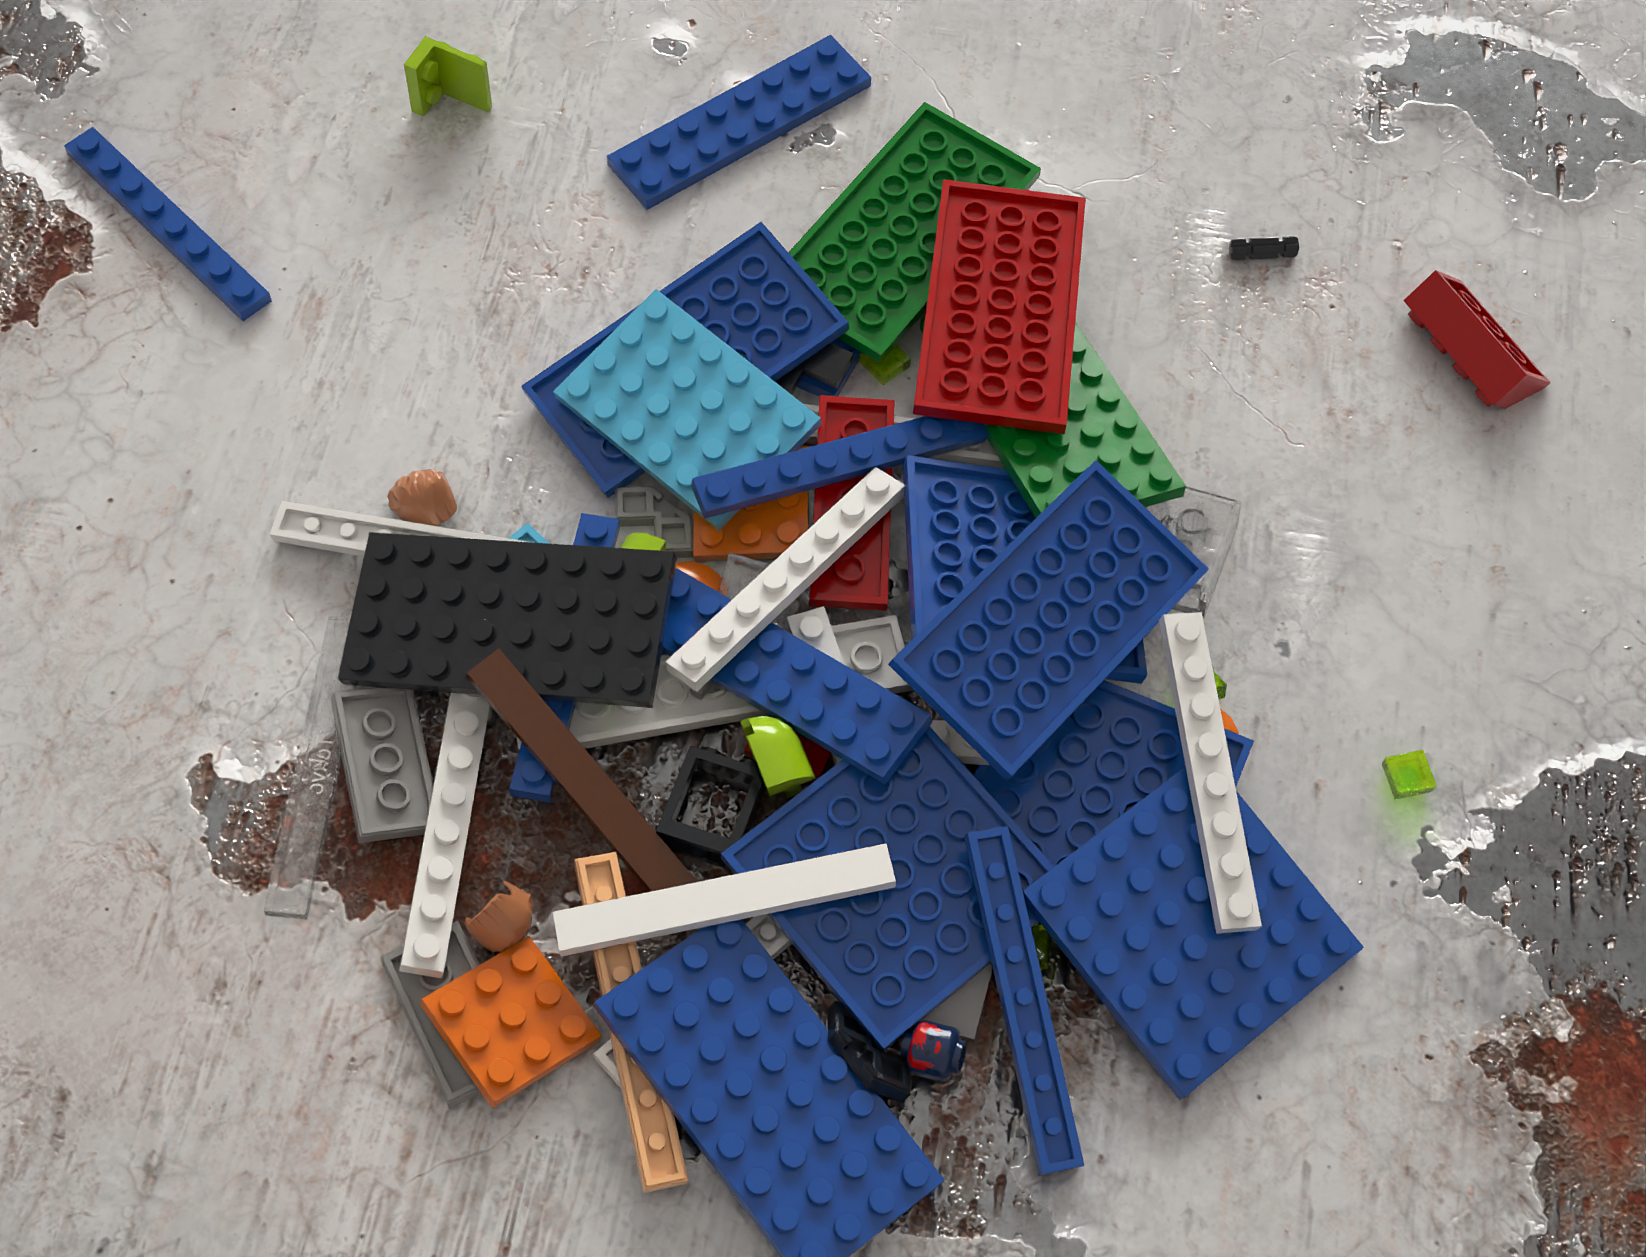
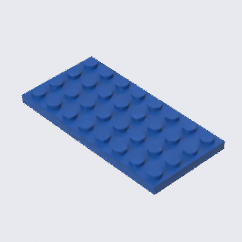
M759 222L660 290L663 295L773 381L784 376L849 330V322L762 222ZM637 307L521 386L528 399L607 499L615 494L617 488L625 487L646 471L556 399L553 391Z
M1095 460L927 624L888 665L1007 781L1158 624L1163 614H1167L1209 568Z
M742 919L702 927L595 1001V1010L780 1257H850L945 1181L878 1093L864 1087L845 1060L829 1043L828 1029Z

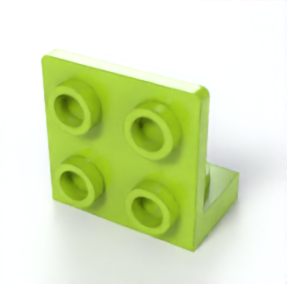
M425 36L403 64L411 110L416 114L424 117L431 106H435L439 102L442 94L486 112H489L492 108L487 63L474 54L465 53L445 42H439Z

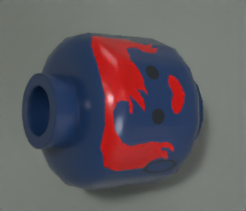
M923 1020L918 1023L914 1032L907 1031L905 1033L900 1054L907 1057V1066L911 1074L939 1082H946L953 1074H960L965 1060L967 1042L961 1040V1035L957 1028Z

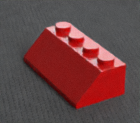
M1435 270L1403 300L1411 309L1408 315L1412 321L1420 328L1426 327L1433 335L1430 338L1431 343L1441 353H1449L1455 360V363L1452 364L1454 370L1463 379L1468 380L1470 378L1478 387L1475 390V394L1488 407L1494 405L1507 409L1546 388L1551 383L1461 280Z

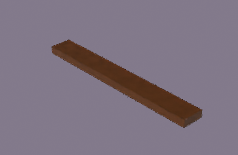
M499 648L467 672L466 677L648 892L698 882Z

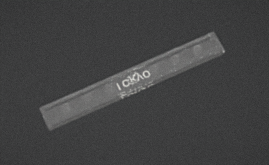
M328 617L263 909L266 916L308 919L342 759L330 700L331 693L355 690L357 688L356 685H343L338 680L351 618Z

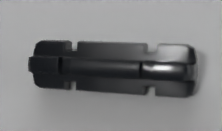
M1283 236L1282 240H1279V237L1249 238L1247 242L1245 238H1234L1230 240L1229 255L1233 260L1246 259V256H1249V259L1278 258L1279 254H1282L1283 258L1295 257L1299 251V241L1296 236Z

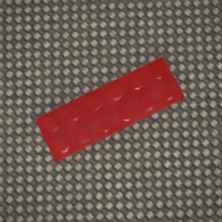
M820 395L818 416L821 418L822 425L817 430V445L894 425L895 400ZM892 468L882 470L892 477ZM866 475L815 488L813 524ZM891 509L810 585L809 606L887 611Z

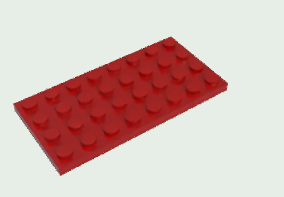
M943 179L913 407L914 415L1065 434L1086 198Z

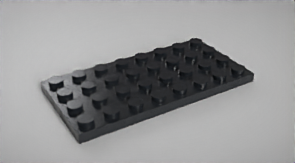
M369 532L338 680L343 685L481 695L468 680L466 674L499 648L543 700L653 708L677 557L674 551Z

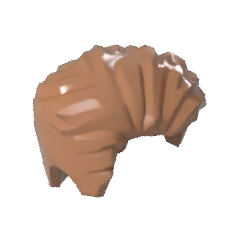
M433 469L412 471L409 475L401 477L389 490L387 496L389 500L388 506L402 521L439 526L450 519L457 511V503L443 472Z
M508 881L503 883L509 888L510 895L496 894L474 918L466 917L465 919L466 929L482 947L492 952H502L526 937L525 934L531 928L532 910L534 907L531 894L527 893L524 889L517 888Z

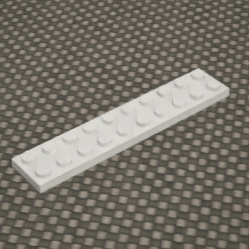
M897 615L831 626L846 666L894 694L913 691L888 665L905 647ZM666 654L661 655L653 708L576 702L569 731L586 749L769 715L717 684H714L702 700L697 699L691 694L689 686L667 672L665 662L670 656ZM517 737L518 748L520 749L521 741Z

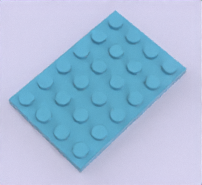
M657 289L553 391L556 399L702 518L703 515L691 488L692 478L796 451L822 425L821 418ZM740 509L705 518L704 520L720 531Z

